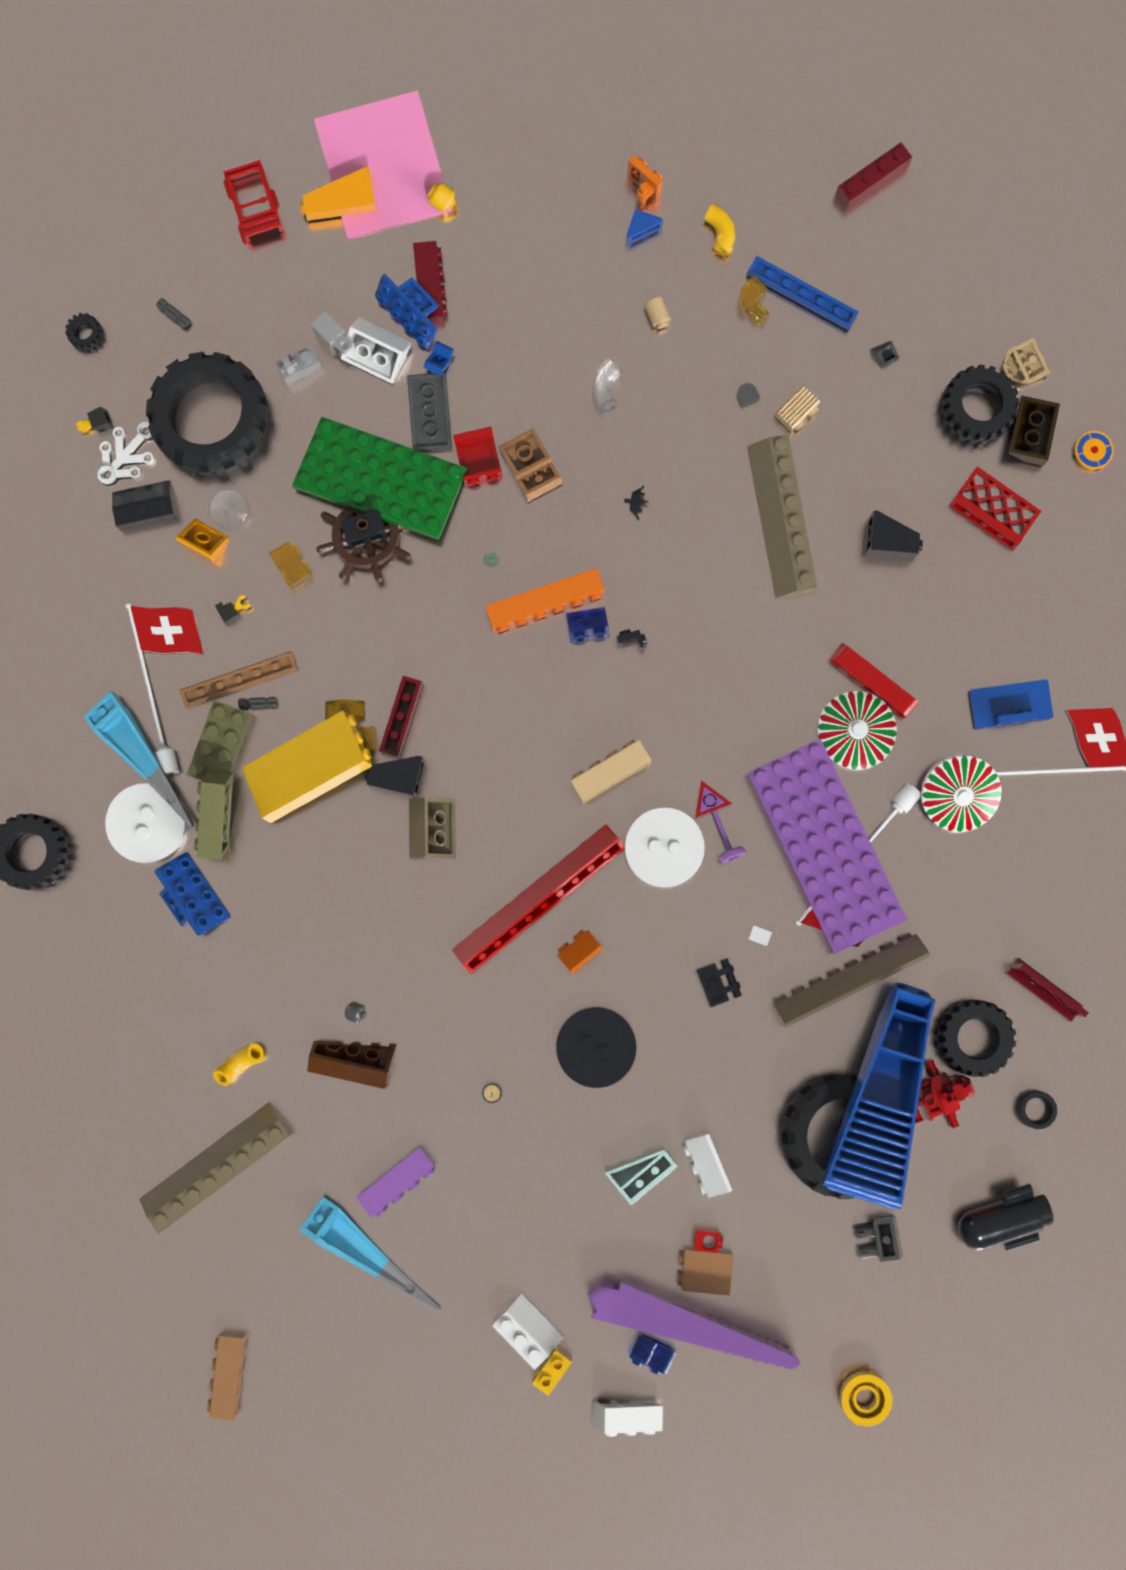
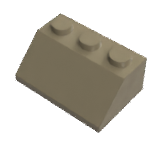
M428 797L409 799L410 858H455V799Z

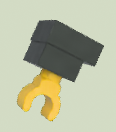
M102 407L88 412L89 419L76 423L78 431L81 430L82 433L91 428L99 431L113 427L108 411Z
M241 595L234 604L229 602L223 605L220 602L214 605L225 625L239 618L236 611L246 610L251 607L250 603L246 605L241 604V601L246 598L245 595Z

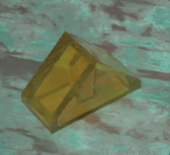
M349 699L325 701V720L343 710L349 715L352 714L356 721H365V701Z

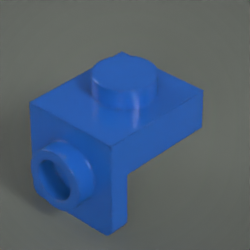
M437 341L433 352L426 359L423 367L441 376L450 364L454 349Z

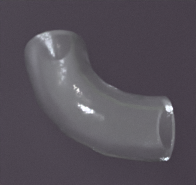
M609 358L600 367L593 381V398L600 412H607L616 404L612 394V385L615 379L622 374V370L612 358Z

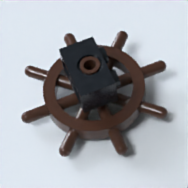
M346 508L337 517L327 512H322L320 515L322 519L333 524L332 542L317 546L316 551L323 553L335 549L338 556L345 562L339 573L340 579H345L353 566L361 569L372 568L375 580L381 582L383 577L379 566L387 562L393 554L405 560L411 558L409 552L397 547L399 543V530L403 529V527L387 521L388 525L383 526L379 510H368L361 513ZM343 529L345 538L341 539V531ZM387 533H390L389 542L382 540L387 538ZM372 544L384 550L376 555ZM347 545H348V548H349V549H352V548H354V549L352 550V552H351V554H350L349 552H347V551L344 549L343 546H347ZM363 547L366 549L367 558L358 557Z

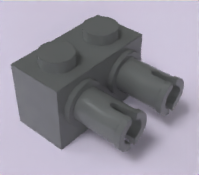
M896 1216L876 1218L873 1224L855 1226V1232H859L856 1234L857 1239L872 1236L876 1238L875 1245L859 1246V1252H865L859 1254L861 1259L879 1257L880 1262L899 1260L903 1257Z

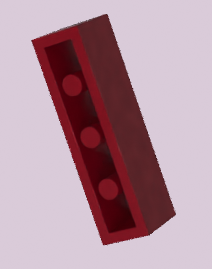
M900 142L840 184L835 195L844 207L848 209L907 168L913 157L902 142Z
M436 241L413 243L417 283L438 304V308L429 314L427 318L433 324L445 323L444 316H448L447 304H443L442 297H446L445 285H441L440 279L444 278L443 266H439V259H442L441 247H437Z
M402 676L379 748L380 753L400 759L423 687L422 681Z

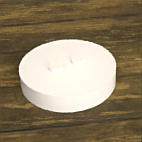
M148 783L136 784L120 792L111 802L105 820L106 833L114 849L123 857L139 863H156L173 855L182 845L188 828L186 822Z
M657 808L642 814L631 825L625 839L624 850L630 869L641 881L651 886L667 888L684 883L696 873L702 863L705 846L702 832L690 816L673 808Z

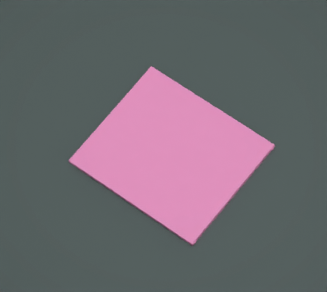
M418 90L314 119L331 182L364 167L370 168L376 211L341 216L347 239L444 213L428 203L429 198L427 194L434 183H444Z

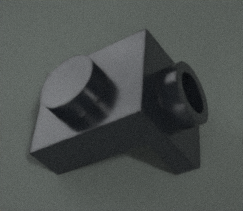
M630 629L619 632L620 635L616 636L618 646L637 641L640 652L645 650L644 646L647 645L645 635L641 634L640 630L631 632Z

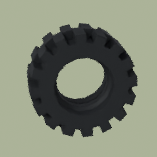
M78 313L79 316L73 315V319H69V324H66L65 327L67 329L65 333L70 343L83 351H87V349L93 350L94 346L98 347V342L101 343L103 329L97 319L88 313H85V315ZM83 325H89L92 328L91 335L86 339L77 337V330Z

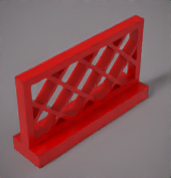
M978 466L949 505L1011 550H1014L1020 544L1041 513V510ZM978 474L983 477L985 484L976 485L975 475ZM990 487L1000 489L1001 495L992 496ZM986 488L988 497L978 498L977 489ZM965 490H973L974 499H967L962 495ZM1006 498L1016 500L1017 507L1008 508ZM1002 499L1004 508L995 509L993 500ZM989 501L990 510L984 511L981 509L980 502ZM1018 510L1020 520L1011 521L1009 511ZM1022 510H1030L1034 513L1033 517L1024 519ZM1005 512L1007 521L1000 522L997 520L996 513ZM1021 523L1022 532L1020 535L1013 531L1012 524Z

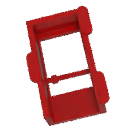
M258 160L223 171L225 190L228 198L233 201L240 222L238 230L242 242L248 244L250 242L249 236L277 227L280 232H284L277 209H279L278 199L275 191L269 187L261 161ZM259 172L267 197H261L259 200L239 206L231 181ZM269 201L270 210L243 218L240 209Z

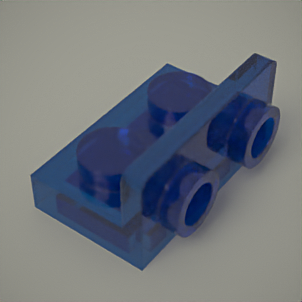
M605 607L566 613L571 643H582L584 641L601 640L609 637Z

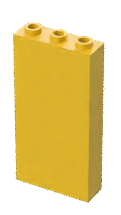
M342 710L242 767L261 817L264 820L272 823L372 766L370 761L372 758L371 754L362 743L364 738L355 727L357 722L352 714L349 715Z

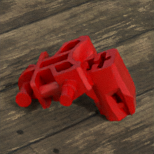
M933 1059L926 1062L930 1076H928V1079L921 1081L915 1123L924 1120L918 1109L919 1106H922L929 1121H933V1118L944 1114L952 1128L958 1127L959 1123L955 1112L961 1108L959 1101L962 1102L974 1096L975 1090L970 1078L963 1075L949 1079L947 1073L938 1071Z

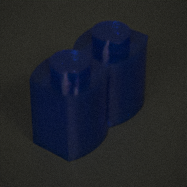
M639 1332L629 1353V1358L637 1366L642 1367L646 1365L650 1367V1371L654 1374L661 1375L663 1373L666 1375L675 1356L676 1349Z

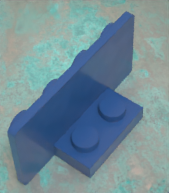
M383 274L375 293L377 301L384 305L391 316L403 325L405 331L410 333L420 346L429 350L438 329L427 316L438 308V304L412 277L397 287L386 274Z
M1047 679L971 689L969 691L976 729L1053 718Z
M187 852L155 869V874L165 887L159 895L180 926L189 923L196 935L200 936L230 917Z

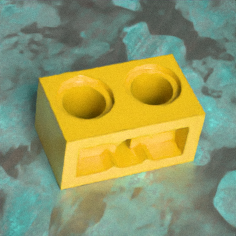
M556 1347L533 1377L532 1385L549 1396L571 1365L572 1357Z

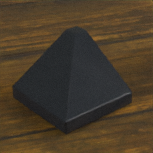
M892 341L870 349L882 368L900 358Z

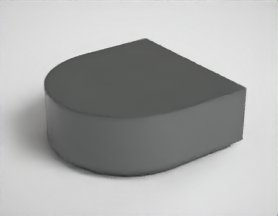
M744 383L737 391V397L742 407L760 399V395L753 384Z

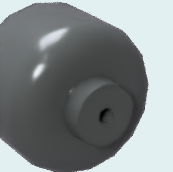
M357 1002L348 1004L345 1009L346 1019L354 1023H359L361 1019L364 1020L366 1017V1012H364L365 1006Z

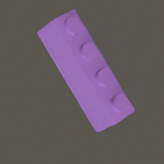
M419 1146L358 1195L356 1199L370 1217L375 1214L378 1217L387 1210L385 1206L388 1203L392 1202L394 1204L403 1197L401 1193L404 1190L408 1189V1191H411L416 1187L419 1178L422 1176L427 1178L434 1172L432 1168L436 1164L422 1146Z

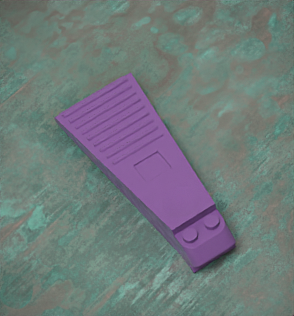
M606 1281L605 1285L600 1284L587 1293L597 1310L591 1315L592 1319L703 1346L705 1349L711 1348L714 1351H723L725 1354L731 1353L736 1357L742 1356L745 1359H754L756 1362L762 1361L765 1364H774L776 1367L782 1366L787 1370L789 1368L794 1369L800 1365L798 1357L789 1347L785 1348L780 1343L775 1344L770 1339L766 1340L760 1335L752 1334L751 1331L746 1332L741 1327H734L731 1323H724L723 1320H717L713 1316H707L625 1281H621L619 1288H617L618 1284Z

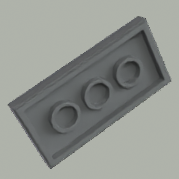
M443 372L441 376L435 373L407 375L413 449L421 452L452 450L446 372Z

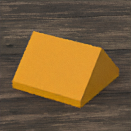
M194 518L176 536L175 540L181 546L215 563L229 536Z

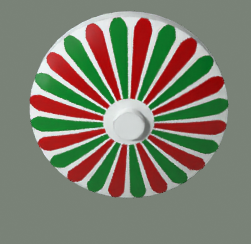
M863 691L846 692L832 699L821 712L817 723V738L821 739L830 760L834 764L849 770H864L879 764L891 752L897 735L896 721L888 705L879 697Z
M955 754L940 760L928 771L921 787V802L928 817L939 827L953 832L970 831L986 823L997 810L1001 799V784L997 773L985 760L971 754Z

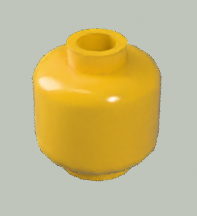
M443 182L434 183L427 194L429 198L428 203L440 212L446 211L447 208L451 210L457 201L454 198L455 191Z

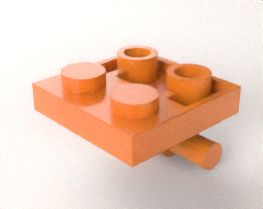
M633 155L628 160L627 175L640 186L637 190L639 203L645 204L650 196L656 200L662 191L663 180L661 175L657 171L649 169L647 163L642 158H637Z

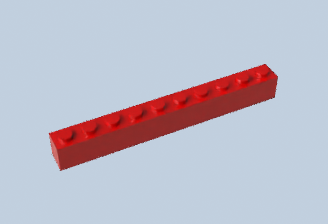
M605 824L532 885L522 891L516 898L506 904L500 911L490 917L484 924L475 929L468 937L459 942L452 949L453 953L469 973L472 974L623 851L625 846L608 825Z

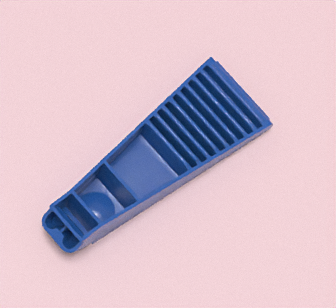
M895 983L891 989L883 1010L879 1013L821 1183L827 1186L829 1190L893 1210L894 1208L901 1209L903 1205L930 1021L936 1002L928 992L903 983Z

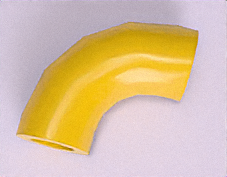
M712 203L704 218V221L711 224L716 230V238L712 247L723 255H729L736 238L734 223L725 210Z
M253 1043L232 1054L214 1070L213 1078L220 1085L228 1086L242 1071L262 1061L264 1057L262 1047L259 1044Z

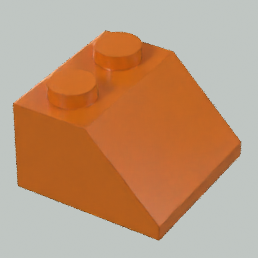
M581 930L573 937L575 939L573 943L569 945L566 942L558 949L560 953L557 956L572 974L603 949L588 930L586 932Z

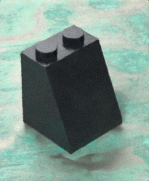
M874 510L868 518L865 557L912 561L918 556L919 552H922L923 540H920V533L880 511Z
M414 756L373 764L370 769L366 770L364 780L370 788L416 798L425 759L423 756Z

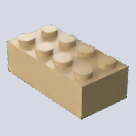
M634 739L623 745L622 751L614 750L606 755L605 761L600 762L598 760L589 766L590 770L585 773L581 770L572 776L573 780L570 781V784L582 804L651 763L652 760L640 740L637 742Z

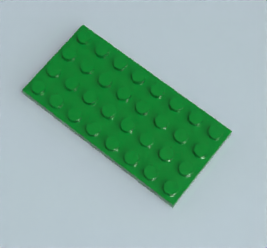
M321 416L292 487L361 513L368 510H379L382 520L439 540L463 483V476L467 473V468Z

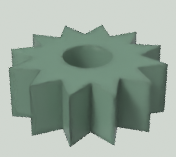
M487 552L486 558L483 559L485 560L484 564L487 563V566L490 565L491 567L498 564V555Z

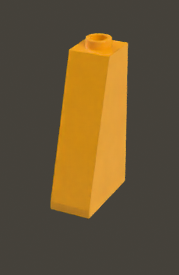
M364 167L302 195L303 202L300 203L301 213L306 215L307 221L376 211L370 168Z

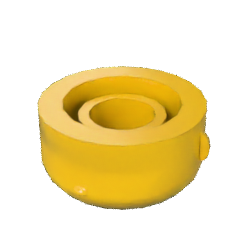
M873 1370L854 1373L843 1382L839 1394L840 1404L854 1425L874 1426L882 1422L889 1415L892 1408L890 1388ZM868 1389L873 1391L875 1397L869 1406L861 1407L857 1404L856 1398L861 1390Z

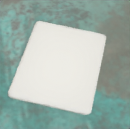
M753 926L749 940L767 946L772 932Z

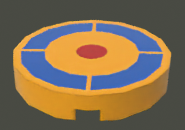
M1088 431L1082 434L1075 442L1073 449L1077 463L1088 470H1097L1105 467L1111 461L1114 454L1111 439L1099 431Z

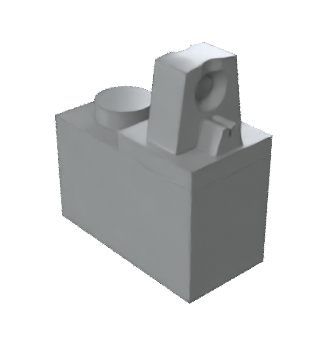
M325 311L310 324L314 335L331 352L337 349L345 355L353 347L347 339L344 329Z
M311 345L294 354L286 355L275 362L287 386L322 369Z

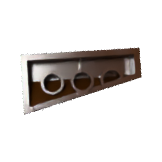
M314 1041L309 1054L307 1072L386 1089L396 1044L379 1046V1043H371V1046H364L355 1042H351L349 1045H341L340 1042Z

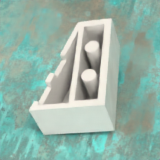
M592 1400L591 1425L603 1432L605 1436L613 1437L617 1436V1433L632 1436L636 1435V1432L652 1435L655 1434V1431H662L663 1406L657 1402L630 1401V1403L617 1404V1401L611 1400V1404H600L598 1400Z

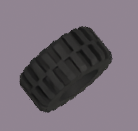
M978 365L977 368H974V366L967 367L965 371L961 370L957 373L944 390L940 402L942 406L940 413L942 417H945L943 421L945 427L950 426L951 430L949 432L952 435L957 433L959 440L964 441L968 439L970 444H975L977 441L980 444H986L989 440L992 442L1000 435L1002 436L1014 422V418L1018 414L1019 398H1016L1018 390L1016 387L1012 388L1011 385L1014 382L1011 378L1007 380L1004 377L1006 373L1002 370L998 373L995 371L996 367L990 366L988 369H985V365ZM971 389H981L988 392L996 403L997 412L995 416L986 421L970 417L962 404L963 395Z
M29 813L18 814L15 818L10 817L6 819L7 823L0 824L1 881L7 882V885L18 889L37 890L44 889L49 884H54L58 881L57 877L65 873L64 867L69 864L70 860L67 859V856L71 854V848L67 846L69 840L63 834L65 831L57 826L55 821L44 816ZM28 833H34L42 837L47 850L42 865L32 871L19 868L13 856L16 842L20 837Z
M974 999L958 1002L957 1005H952L948 1008L949 1011L947 1013H943L940 1024H937L938 1035H935V1041H938V1053H941L943 1061L950 1068L964 1075L986 1077L988 1074L999 1072L1001 1067L1004 1068L1008 1064L1006 1061L1008 1058H1012L1014 1054L1012 1049L1016 1047L1017 1041H1014L1016 1030L1012 1028L1013 1022L1011 1018L1006 1016L1007 1013L1003 1009L998 1008L993 1003ZM968 1020H983L992 1029L993 1043L990 1050L983 1056H968L959 1047L958 1033L961 1026Z

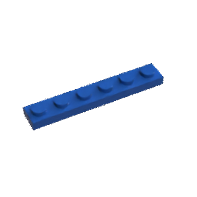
M756 256L747 272L748 276L846 330L850 329L859 311Z

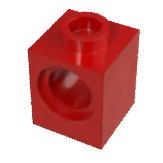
M695 1228L694 1251L719 1253V1248L723 1247V1236L720 1235V1231ZM706 1236L714 1237V1242L707 1246L703 1243V1239Z

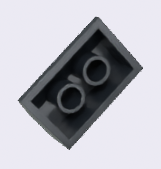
M170 480L112 492V510L115 525L120 531L178 519Z

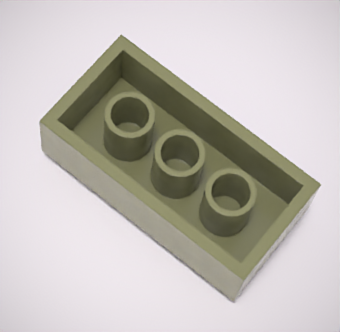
M214 700L186 775L202 781L203 775H206L209 769L231 771L234 773L254 715Z
M209 769L206 775H203L202 781L198 783L197 793L200 794V801H197L196 812L199 813V820L197 819L195 824L198 838L194 842L197 858L221 860L229 846L233 772Z

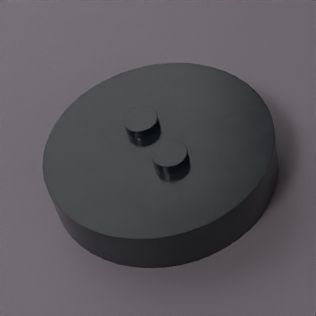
M589 1007L579 1010L565 1021L559 1031L556 1043L558 1061L567 1076L580 1085L591 1088H603L613 1085L629 1072L636 1056L635 1035L628 1022L613 1010L603 1007Z

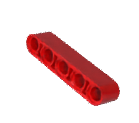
M841 643L830 657V661L870 693L883 700L889 708L901 717L907 718L918 704V701L846 644Z

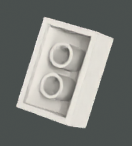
M359 317L350 326L347 336L353 347L345 355L342 353L341 359L393 384L407 358L412 342Z
M705 1130L684 1139L686 1144L683 1145L686 1156L691 1155L694 1162L690 1165L694 1175H699L701 1179L698 1185L702 1194L706 1193L708 1198L731 1192L732 1188L709 1133Z
M522 1293L492 1323V1326L534 1370L553 1352L564 1338Z

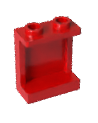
M491 426L453 435L459 464L467 468V473L463 476L464 485L474 486L482 480L490 482L498 480L502 476Z

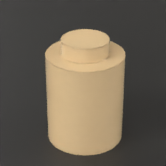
M662 297L653 298L644 304L653 327L662 329L669 325L668 322L671 318Z

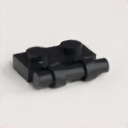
M728 958L721 960L723 968L720 970L717 969L715 963L696 970L710 1007L730 1001L727 995L728 992L732 991L734 998L742 996L739 989L741 988L740 983L736 981L733 973L735 971L734 967L730 965ZM726 974L729 985L724 987L720 977Z

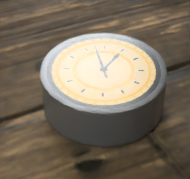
M488 1083L482 1090V1097L488 1103H496L502 1096V1089L496 1083Z

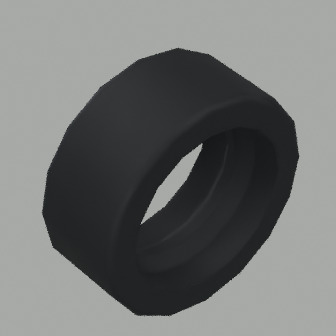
M1038 1090L1029 1091L1019 1099L1017 1115L1026 1126L1033 1129H1045L1055 1121L1057 1105L1049 1094ZM1033 1098L1043 1099L1048 1105V1115L1040 1122L1032 1121L1026 1115L1025 1107Z

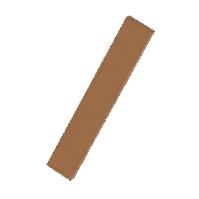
M292 651L180 689L185 708L188 709L298 671V667Z

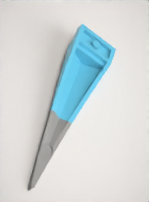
M110 691L84 716V719L91 729L118 753L174 809L189 827H194L192 820L129 709L123 705L115 692Z
M325 1197L321 1198L299 1229L301 1233L320 1247L436 1311L441 1310L433 1300L369 1240L338 1206Z

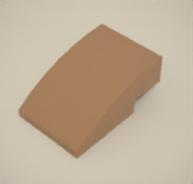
M533 428L499 445L506 463L528 502L562 484L559 473Z

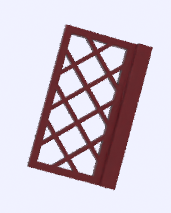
M1016 958L1005 973L1070 1022L1076 1016L1086 1018L1089 1014L1088 1011L1082 1008V1004L1020 958Z

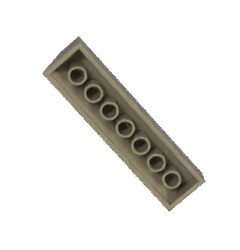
M786 434L769 437L750 444L747 448L775 597L781 598L814 592L817 584L789 436Z
M909 932L900 936V941L894 944L890 941L882 945V950L876 953L872 950L864 954L865 958L860 961L854 959L846 963L847 967L842 970L836 968L828 972L829 976L824 979L820 976L810 981L811 985L806 988L803 985L792 990L794 994L788 997L785 994L774 999L776 1003L772 1004L781 1025L787 1028L931 955L918 935H911Z
M268 1102L139 1199L147 1219L158 1234L166 1230L292 1135V1132L271 1103Z

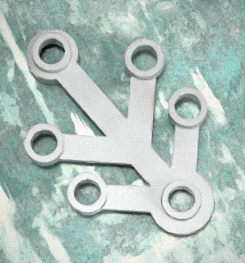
M142 422L138 425V434L125 449L123 439L126 433L121 427L113 429L116 459L112 463L110 461V453L113 450L112 445L107 441L100 444L103 464L97 472L100 482L112 484L116 478L131 477L135 480L139 479L142 472L138 467L134 466L125 470H118V468L122 464L144 462L147 465L154 463L155 458L150 452L131 455L144 439L152 437L150 432L148 434L143 433L148 428L149 422ZM121 430L122 435L116 436V432ZM105 445H109V449L107 451L103 450V447ZM150 455L151 460L145 461V457ZM138 470V475L133 476L132 472ZM106 472L111 473L109 478H105Z

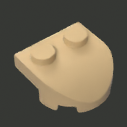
M1034 337L1016 347L1013 346L1006 353L1003 369L1006 376L1016 383L1030 384L1051 373Z

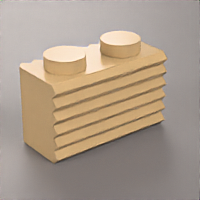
M803 385L775 413L774 417L790 432L794 429L798 431L806 423L804 419L808 415L812 417L819 410L817 406L820 401Z

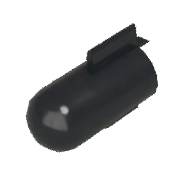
M1029 1183L1005 1191L1002 1194L1003 1200L968 1211L958 1222V1233L962 1242L973 1250H985L1004 1243L1006 1251H1010L1040 1241L1038 1232L1043 1231L1044 1227L1050 1226L1054 1222L1053 1212L1046 1195L1042 1194L1034 1197L1032 1186Z

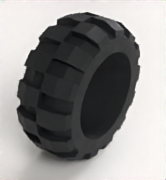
M203 351L188 354V359L181 362L176 359L166 366L168 371L162 377L157 376L151 386L152 396L146 402V416L149 419L148 429L154 442L163 454L180 468L186 471H197L199 475H214L216 471L222 470L226 473L239 468L238 464L244 459L250 460L259 450L257 447L259 442L265 439L269 427L267 416L270 413L267 398L252 371L241 361L236 362L229 355L214 352L213 355H205ZM212 383L225 385L236 391L241 398V415L238 424L227 437L211 444H195L178 435L175 425L176 411L180 401L189 391L200 385Z
M832 1073L820 1076L819 1079L811 1083H806L797 1091V1095L791 1103L788 1102L783 1114L782 1128H780V1143L783 1147L784 1157L798 1179L813 1191L824 1196L837 1197L838 1199H854V1197L829 1190L827 1186L821 1184L826 1169L819 1166L813 1159L808 1147L807 1134L813 1116L821 1107L834 1100L851 1098L857 1075Z

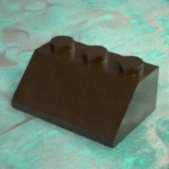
M1021 395L1009 449L1011 455L1027 463L1042 466L1046 464L1049 460L1060 403Z

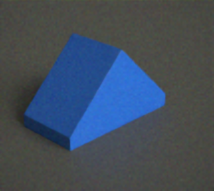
M635 209L626 235L627 244L662 228V218Z

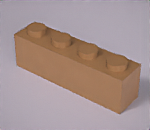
M222 1332L219 1338L215 1339L214 1350H217V1355L212 1361V1371H215L214 1379L210 1380L209 1391H212V1399H209L207 1404V1412H210L209 1418L234 1421L237 1417L246 1339L244 1334Z

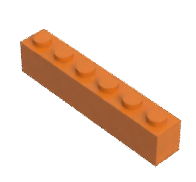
M594 568L486 605L485 609L493 631L502 632L509 629L508 626L516 624V626L527 623V619L535 617V620L540 619L551 611L554 613L565 610V606L572 604V607L583 604V600L589 598L591 600L599 599L602 597L601 594L605 592L598 569Z

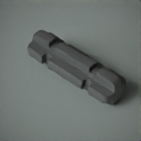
M161 298L157 302V308L162 312L164 311L167 316L182 328L186 329L190 325V319L185 315L183 316L179 310L165 299Z
M265 697L249 698V700L240 698L238 699L239 709L276 708L277 698L268 697L266 699Z

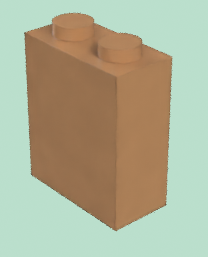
M684 1247L683 1253L680 1252L679 1265H682V1273H678L677 1285H681V1291L730 1296L733 1253L729 1251H719V1253L694 1251L693 1248Z

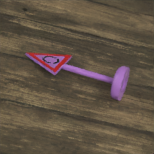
M701 780L696 818L712 812L727 847V851L719 856L721 864L739 859L746 854V851L742 846L732 848L716 811L732 805V803Z

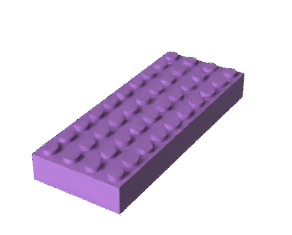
M821 739L748 772L834 954L907 921Z

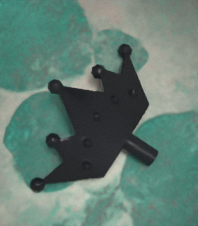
M644 486L632 492L631 499H624V502L630 503V511L637 517V520L640 519L637 512L643 511L639 507L649 503L648 500L646 501L641 498L642 495H645V493L641 492Z

